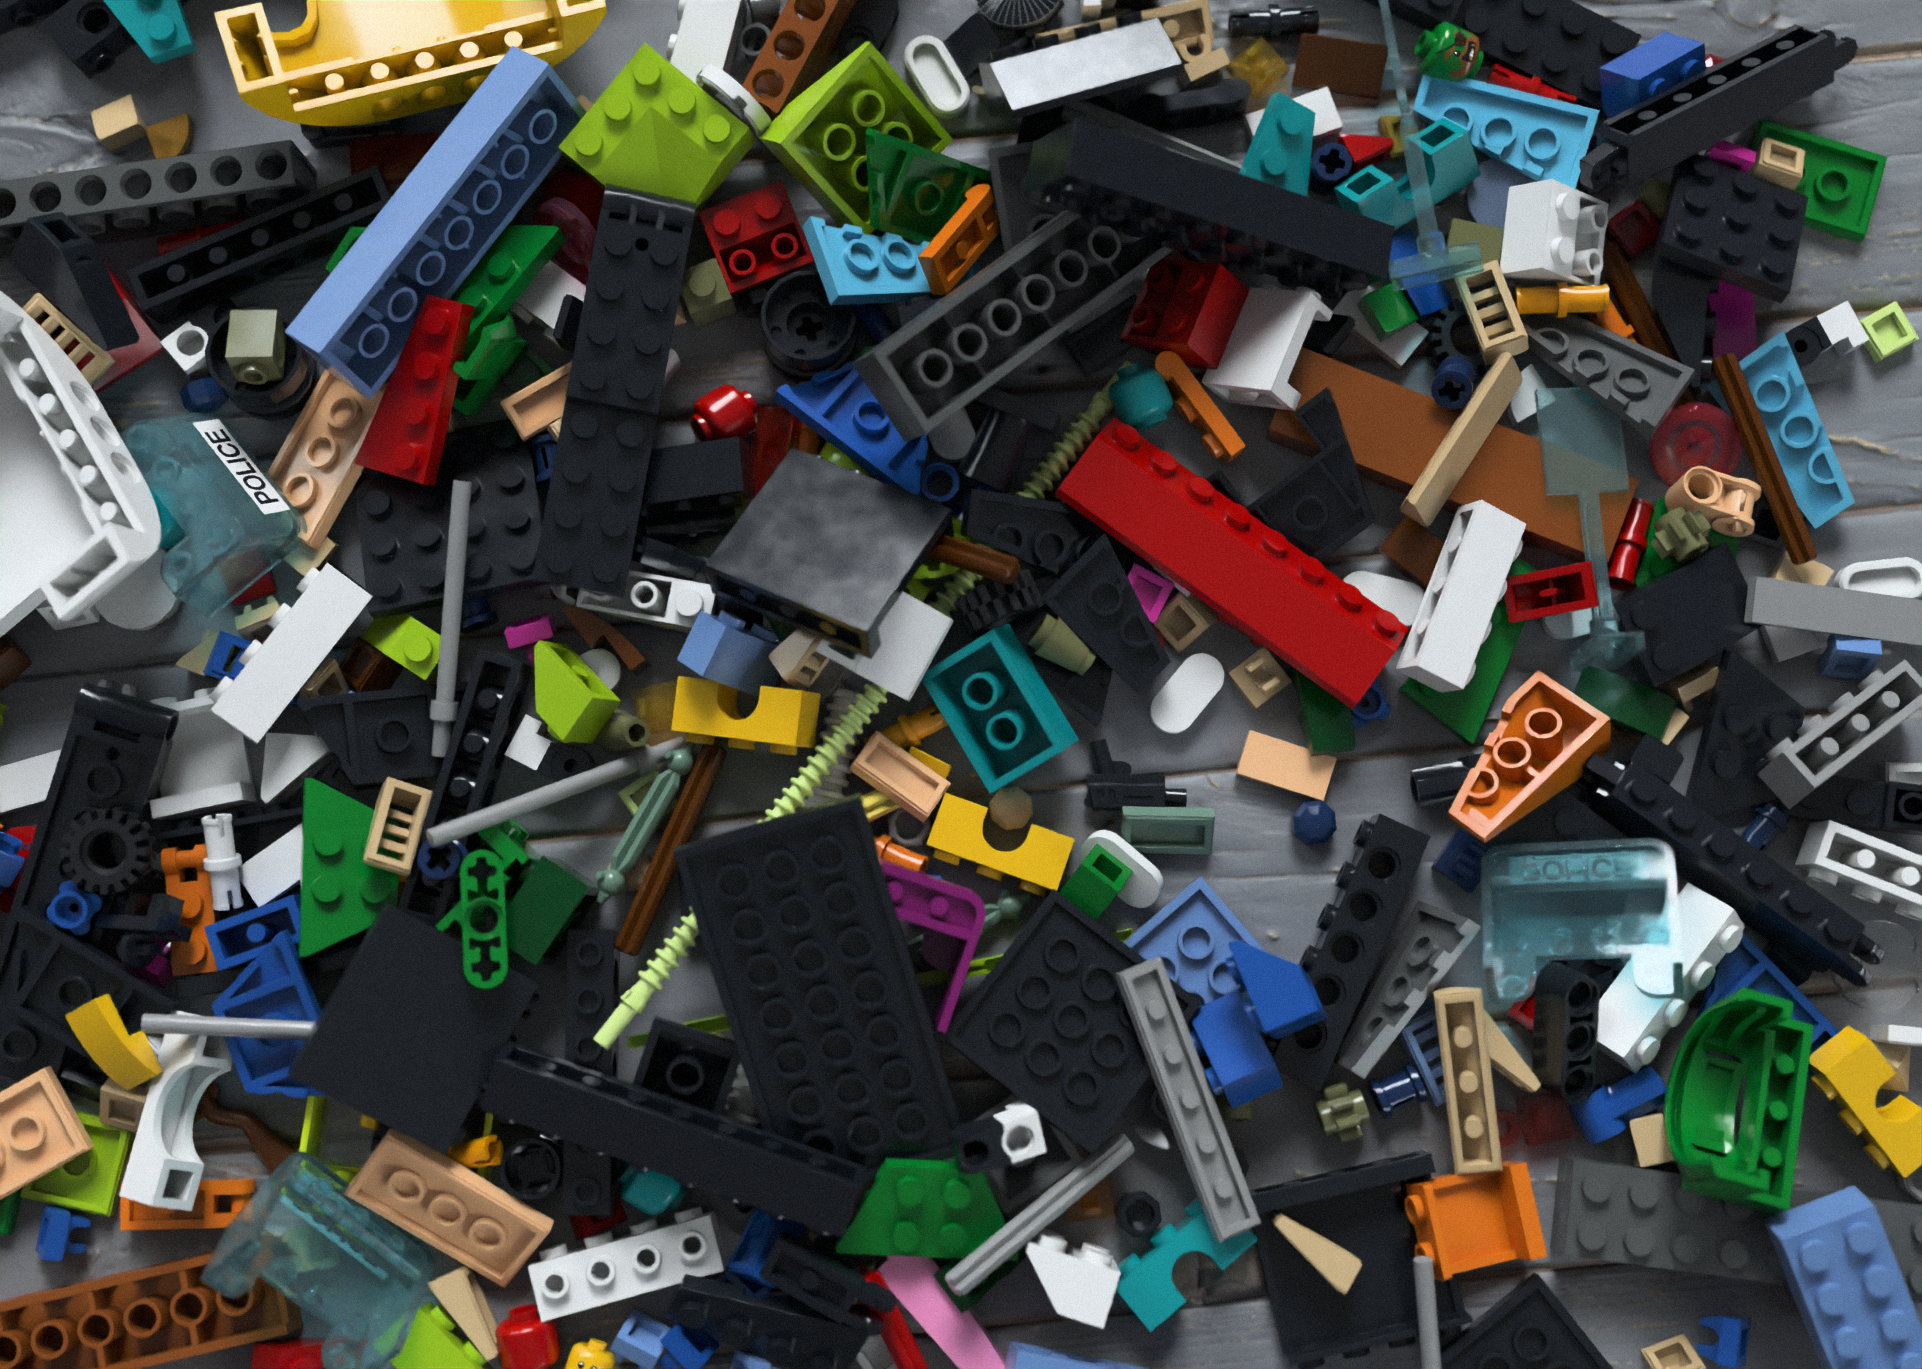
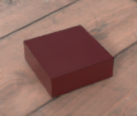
M1637 198L1608 220L1605 236L1610 242L1615 241L1619 244L1629 262L1657 240L1661 225Z

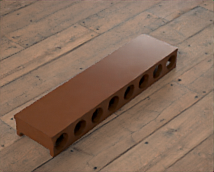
M857 0L787 1L742 84V87L762 106L770 117L771 122L792 100L822 77L838 47L839 33ZM777 52L782 54L781 58H779ZM755 89L762 92L760 97L757 95Z
M1301 347L1287 381L1288 384L1301 394L1296 410L1328 386L1333 393L1360 476L1405 495H1408L1462 412V409L1443 408L1435 402L1434 398L1304 347ZM1276 409L1265 439L1311 458L1321 451L1320 447L1295 416L1294 411ZM1496 423L1441 509L1456 514L1459 506L1483 500L1526 523L1521 538L1522 541L1578 563L1591 561L1592 568L1594 569L1603 563L1609 562L1640 479Z
M282 1235L2 1299L0 1300V1369H140L289 1334L303 1327L294 1275H292L291 1268L286 1267L284 1260L290 1259L287 1242H282Z

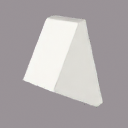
M266 733L260 794L261 799L266 804L285 803L303 787L305 778H314L331 763L332 758L316 735Z

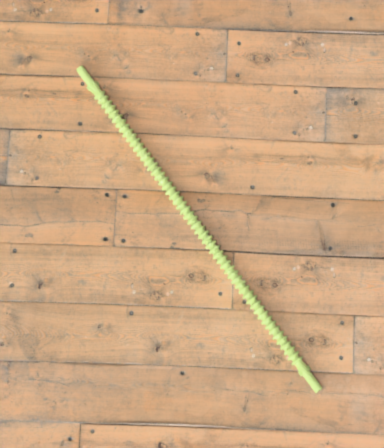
M1125 361L1117 371L1132 365V363ZM1117 373L1113 375L1101 392L1097 391L1094 394L1087 410L1076 415L1078 422H1071L1068 425L1070 432H1063L1061 434L1062 442H1055L1053 444L1054 453L1047 452L1045 454L1047 462L1041 461L1038 463L1039 472L1033 471L1030 473L1032 481L1022 483L1024 491H1017L1014 495L1041 500L1046 499L1044 491L1050 492L1053 490L1052 481L1058 482L1061 480L1059 472L1069 470L1067 462L1076 461L1075 452L1084 451L1082 443L1092 440L1090 433H1097L1099 431L1098 423L1114 410L1108 390L1111 384L1119 380ZM977 542L975 543L976 545L991 549ZM963 569L960 572L956 571L952 574L954 580L944 583L945 592H937V602L931 601L928 603V606L951 618L949 613L957 611L954 601L964 596L967 590H975L973 582L975 580H983V576ZM868 683L864 684L865 694H857L855 696L858 701L857 704L847 706L850 711L847 716H839L841 724L839 726H831L833 734L830 737L827 735L823 737L825 742L823 747H815L817 754L814 758L811 756L806 758L809 763L806 768H798L800 776L797 779L794 777L790 778L791 788L782 789L783 798L781 800L777 798L773 800L776 806L773 810H765L767 818L764 821L793 813L798 806L801 808L806 806L803 801L806 796H814L812 788L814 786H822L821 776L830 775L829 766L831 764L834 766L838 765L837 756L839 754L846 755L845 746L855 743V740L852 738L854 734L860 735L863 733L861 725L863 723H871L869 715L871 713H879L877 705L880 702L886 703V693L892 692L875 683L871 685ZM693 912L688 918L685 916L681 917L682 927H674L672 929L675 934L672 939H664L666 947L663 950H655L657 954L656 960H648V970L646 972H638L640 976L638 982L621 996L620 999L623 1001L594 1036L593 1039L607 1050L637 1012L640 1014L643 1012L647 1001L651 998L650 996L655 989L658 991L662 990L661 981L663 979H671L669 971L671 968L678 969L680 967L677 962L680 957H688L686 949L689 946L696 947L697 943L694 939L700 933Z

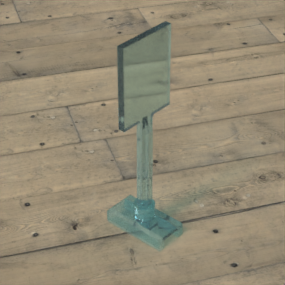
M1379 0L1401 111L1400 135L1420 236L1416 238L1419 254L1389 261L1390 281H1392L1393 290L1396 292L1483 272L1484 268L1478 240L1446 248L1444 234L1438 231L1419 130L1411 115L1388 0Z
M1580 387L1536 389L1534 394L1546 496L1574 494L1578 497L1585 561H1591L1599 601V607L1591 608L1592 620L1589 621L1591 638L1569 654L1571 672L1582 671L1600 657L1602 661H1606L1607 670H1616L1646 650L1644 631L1619 632L1618 620L1613 617L1599 493L1627 492L1629 490L1621 417Z

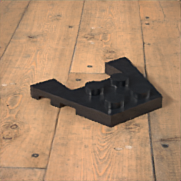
M1328 386L1293 412L1320 447L1321 451L1250 505L1246 504L1220 468L1206 478L1217 491L1234 503L1245 507L1256 519L1270 529L1280 532L1288 542L1320 562L1375 522L1333 393Z

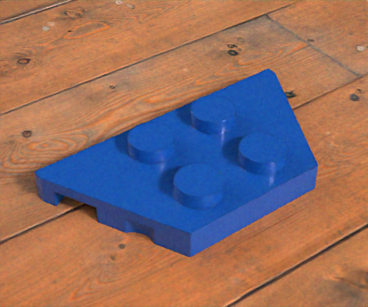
M856 360L845 363L837 370L828 369L812 375L810 381L793 387L785 384L776 390L774 400L879 481L898 485L906 492L918 496L921 486L919 483L922 467L928 448L927 440L929 433L904 442L852 364Z
M289 929L278 933L256 959L242 971L232 985L211 1005L215 1017L316 1022L322 1012L301 959H298V952ZM223 1036L246 1093L269 1095L278 1092L285 1094L287 1097L307 1098L309 1095L329 1097L289 1077L287 1074L305 1040Z
M1744 932L1736 949L1731 953H1726L1715 967V975L1710 984L1705 988L1695 1018L1697 1019L1708 1007L1744 987L1794 1002L1792 1018L1790 1019L1814 1025L1810 1055L1839 1033L1834 1025ZM1732 1056L1736 1062L1742 1063L1738 1057ZM1809 1066L1807 1076L1814 1074Z

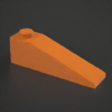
M1539 670L1507 699L1501 710L1502 716L1494 732L1489 733L1484 743V751L1475 768L1470 770L1448 812L1449 818L1483 843H1486L1580 779L1583 773L1582 767L1593 753L1603 757L1611 749L1610 717Z

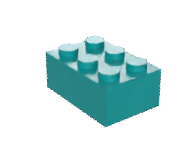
M1009 623L992 629L928 669L922 678L923 684L990 794L1079 740Z

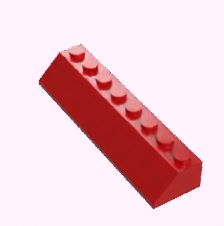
M1116 417L1096 436L1055 492V495L1352 710L1395 653L1409 630L1394 614L1380 608L1362 595L1355 586L1341 580L1327 570L1319 560L1302 552L1288 542L1280 532L1270 529L1252 516L1245 507L1231 501L1213 488L1206 479L1196 476L1178 463L1170 453L1160 450L1139 435L1135 428L1124 424Z

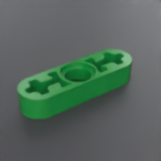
M477 850L467 855L460 867L464 975L470 984L480 989H489L500 984L508 970L504 867L501 859L495 853L488 850ZM477 859H486L488 867H495L496 874L489 876L487 879V892L497 890L498 900L483 897L468 901V891L478 893L477 878L469 877L467 872L468 868L476 866ZM482 905L493 908L498 916V923L495 929L485 934L473 930L469 922L471 912L476 907ZM499 937L500 948L489 946L490 960L499 962V971L491 973L490 981H481L480 973H472L471 969L472 963L480 961V947L471 950L469 948V939L489 941Z

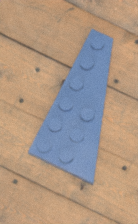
M1201 876L1123 942L1145 960L1161 957L1168 977L1202 1003L1199 1007L1236 990L1239 991L1243 1001L1250 999L1247 989H1242L1240 984L1236 985L1227 966L1225 958L1232 956L1228 943L1238 940L1265 951Z

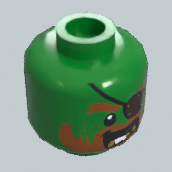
M1449 22L1438 24L1431 32L1425 30L1420 35L1414 48V55L1418 56V71L1422 76L1425 74L1432 78L1456 82L1463 81L1466 78L1473 79L1484 57V52L1480 50L1479 38L1475 34Z

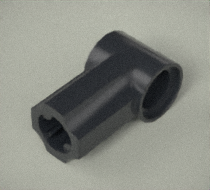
M1482 753L1458 758L1457 762L1432 765L1409 771L1410 788L1417 809L1453 803L1472 768H1475Z

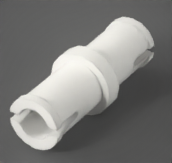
M215 814L216 819H212V816L208 815L201 818L207 857L203 859L204 870L209 871L213 910H230L229 904H233V908L236 909L243 906L244 903L241 897L238 867L242 865L241 854L235 851L232 814Z

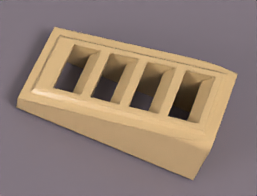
M1497 259L1454 275L1455 284L1485 364H1493L1502 352L1505 353L1507 351L1515 356L1529 349L1528 336ZM1494 280L1495 286L1471 295L1469 289ZM1500 297L1501 302L1477 311L1476 306ZM1504 315L1507 316V320L1485 328L1483 326L1485 322Z
M37 293L22 307L37 323L47 313L50 315L40 325L49 335L59 325L65 328L54 340L62 350L75 338L80 342L68 355L75 365L89 351L95 355L80 371L90 386L116 362L111 355L93 343L89 336L67 315L63 314L47 296Z
M798 628L768 656L782 678L802 691H806L813 684L830 660V658L815 651L822 638Z
M387 777L380 787L362 863L406 877L409 876L430 802L431 790ZM390 803L412 810L411 815L389 808ZM386 817L409 824L408 830L385 823ZM382 832L406 839L405 844L381 838ZM378 847L402 854L401 861L377 854Z
M1484 1010L1491 1067L1520 1090L1536 1092L1541 1086L1537 1077L1490 1015Z
M1279 1210L1273 1211L1269 1219L1273 1222L1276 1229L1338 1292L1346 1295L1362 1266L1361 1260L1351 1252Z
M463 1265L427 1283L433 1294L485 1359L489 1361L497 1357L499 1350L496 1343L495 1330L498 1324L476 1272Z

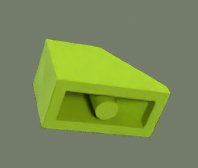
M407 613L374 619L362 638L425 681L433 685L437 684L441 635ZM459 647V650H458V656L460 655V653H461L462 650H463V649L460 648V647Z
M539 640L534 646L536 712L549 725L547 730L555 739L567 744L571 742L592 744L621 703V700L568 644Z

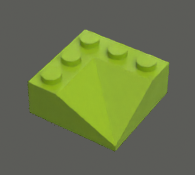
M868 41L792 100L758 137L841 228L844 224L862 227V232L868 235L875 228L870 226L866 154L867 128H872L938 153H942L953 140L873 44Z
M644 43L558 148L573 166L593 180L604 191L607 183L696 202V215L755 144V140L750 128L648 44Z

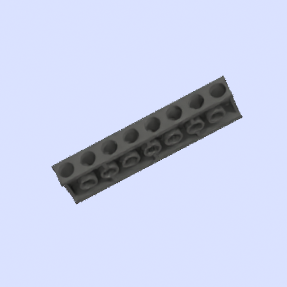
M292 140L0 181V258L11 256L28 218L63 212L94 241L95 245L174 234L195 229V224L201 223L206 228L240 218L247 220L316 191L315 177H317V170Z

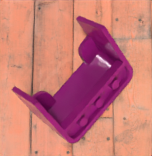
M881 859L898 917L926 927L921 940L922 955L929 965L949 973L935 1012L937 1031L946 1033L985 921L986 910L981 897L969 888Z

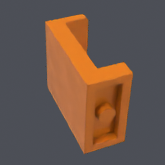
M1503 1161V1171L1460 1175L1451 1173L1405 1184L1408 1195L1405 1198V1210L1409 1221L1415 1227L1418 1244L1415 1245V1256H1429L1433 1259L1435 1280L1452 1279V1274L1514 1259L1531 1261L1547 1257L1526 1162Z

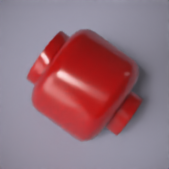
M724 384L702 396L693 404V415L689 418V423L699 442L738 436L744 440L755 432V415L759 411L755 400L746 390L740 392L734 386Z
M534 1304L512 1308L509 1311L510 1317L501 1321L495 1330L499 1362L502 1369H551V1365L556 1363L561 1355L556 1319L541 1322L537 1305Z

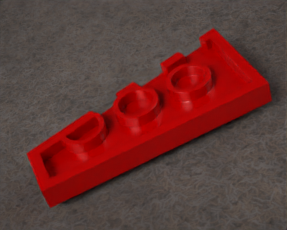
M426 295L354 464L420 484L435 486L459 375L453 371V366L455 362L463 360L474 306Z

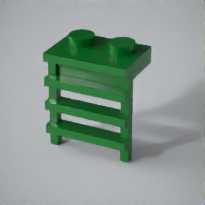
M514 818L477 831L503 858L501 861L504 867L505 891L510 886L521 888L522 884L518 882L520 874L532 859L539 861L541 858L525 841L530 836L528 831ZM495 867L478 883V893L470 891L467 894L469 902L483 897L498 900L497 890L487 892V879L489 876L496 874ZM461 901L435 926L439 931L444 933L457 920L459 923L455 928L462 934ZM478 906L471 912L469 917L471 926L483 927L488 920L482 914L489 906Z

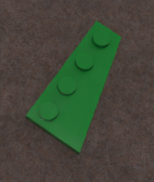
M1518 556L1512 562L1507 577L1536 572L1538 570ZM1504 596L1496 603L1490 619L1492 623L1490 634L1480 645L1474 661L1476 664L1475 673L1463 690L1440 693L1409 676L1398 689V692L1469 746L1475 742L1525 624V621L1509 623Z

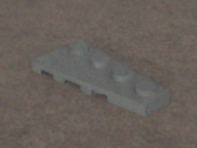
M1555 313L1519 315L1528 336V350L1650 439L1688 387L1695 372L1694 369L1572 313H1567L1565 318H1556Z
M1417 901L1358 1004L1333 1062L1365 1078L1482 927L1469 918Z

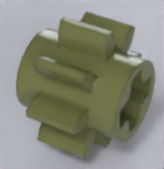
M1678 507L1660 517L1654 524L1657 533L1653 535L1655 539L1650 543L1662 560L1671 557L1672 559L1676 558L1679 564H1683L1696 558L1709 547V543L1705 538L1709 536L1707 532L1712 527L1700 510L1692 514L1691 511L1686 512L1684 507Z
M1342 1082L1321 1089L1324 1100L1315 1102L1314 1109L1323 1134L1329 1136L1336 1133L1338 1141L1342 1143L1362 1137L1363 1134L1359 1125L1369 1123L1370 1116L1361 1091L1355 1089L1348 1092L1346 1084Z

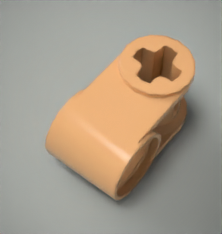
M1697 466L1687 471L1668 489L1665 495V504L1668 511L1684 507L1686 512L1691 511L1694 514L1700 510L1715 531L1731 537H1744L1752 534L1754 531L1753 507L1754 502L1759 500L1762 490L1756 482L1749 479L1736 478L1714 471L1708 467ZM1690 490L1694 491L1698 498L1693 496Z

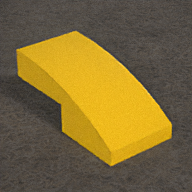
M109 993L95 998L65 1015L73 1032L91 1058L112 1080L126 1091L163 1072L145 1033L139 1031L129 1036Z

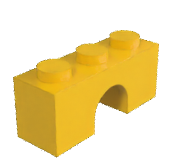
M678 676L671 730L688 732L687 742L714 745L715 736L729 738L728 747L755 750L756 741L770 743L769 752L796 756L798 747L814 748L821 694L760 686L757 707L750 716L744 718L737 706L738 689L709 679Z
M948 793L944 794L926 844L927 847L935 849L933 858L954 866L959 865L960 859L978 865L975 873L999 882L1002 881L1004 874L1021 880L1019 889L1041 897L1045 896L1047 890L1052 891L1055 889L1057 891L1075 841L1074 838L1031 824L1026 840L1019 848L1009 852L998 851L992 848L983 836L982 827L988 808Z
M1846 1026L1810 1055L1809 1067L1815 1073L1810 1080L1828 1101L1834 1098L1842 1110L1837 1113V1116L1854 1135L1857 1136L1861 1133L1868 1142L1863 1149L1869 1158L1881 1170L1890 1167L1906 1178L1922 1165V1108L1901 1094L1889 1104L1876 1108L1875 1099L1879 1088L1896 1073L1868 1037L1852 1027Z

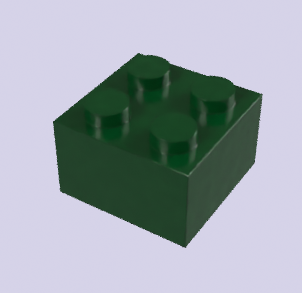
M543 855L539 861L532 859L518 878V882L522 884L521 888L512 900L509 898L505 899L507 947L535 966L553 965L567 944V930H576L596 902L599 892L596 883L562 860ZM496 911L491 918V921L495 923L491 931L495 929L498 923Z

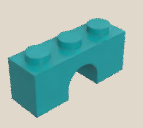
M1442 117L1407 140L1411 152V163L1408 171L1399 181L1395 182L1393 178L1369 164L1335 186L1334 191L1340 208L1395 226L1394 231L1412 219L1424 215L1429 208L1449 195L1461 191L1466 184L1481 175L1468 131Z
M1196 1197L1185 1208L1188 1216L1175 1227L1171 1222L1165 1224L1149 1239L1153 1246L1140 1257L1136 1253H1132L1117 1265L1121 1273L1116 1291L1151 1333L1186 1302L1172 1281V1269L1176 1260L1187 1252L1200 1251L1209 1255L1223 1271L1258 1241L1250 1229L1222 1242L1214 1241L1200 1201Z

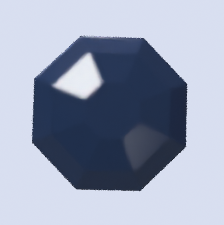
M213 377L200 378L189 382L179 392L184 408L194 414L209 413L220 409L229 400V396L218 386Z
M1322 801L1303 802L1290 816L1292 834L1305 845L1325 843L1337 829L1335 811Z

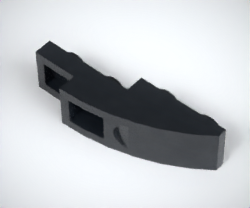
M1832 776L1791 809L1784 805L1783 813L1789 818L1818 822L1831 820L1849 828L1922 836V785L1895 781L1885 783Z

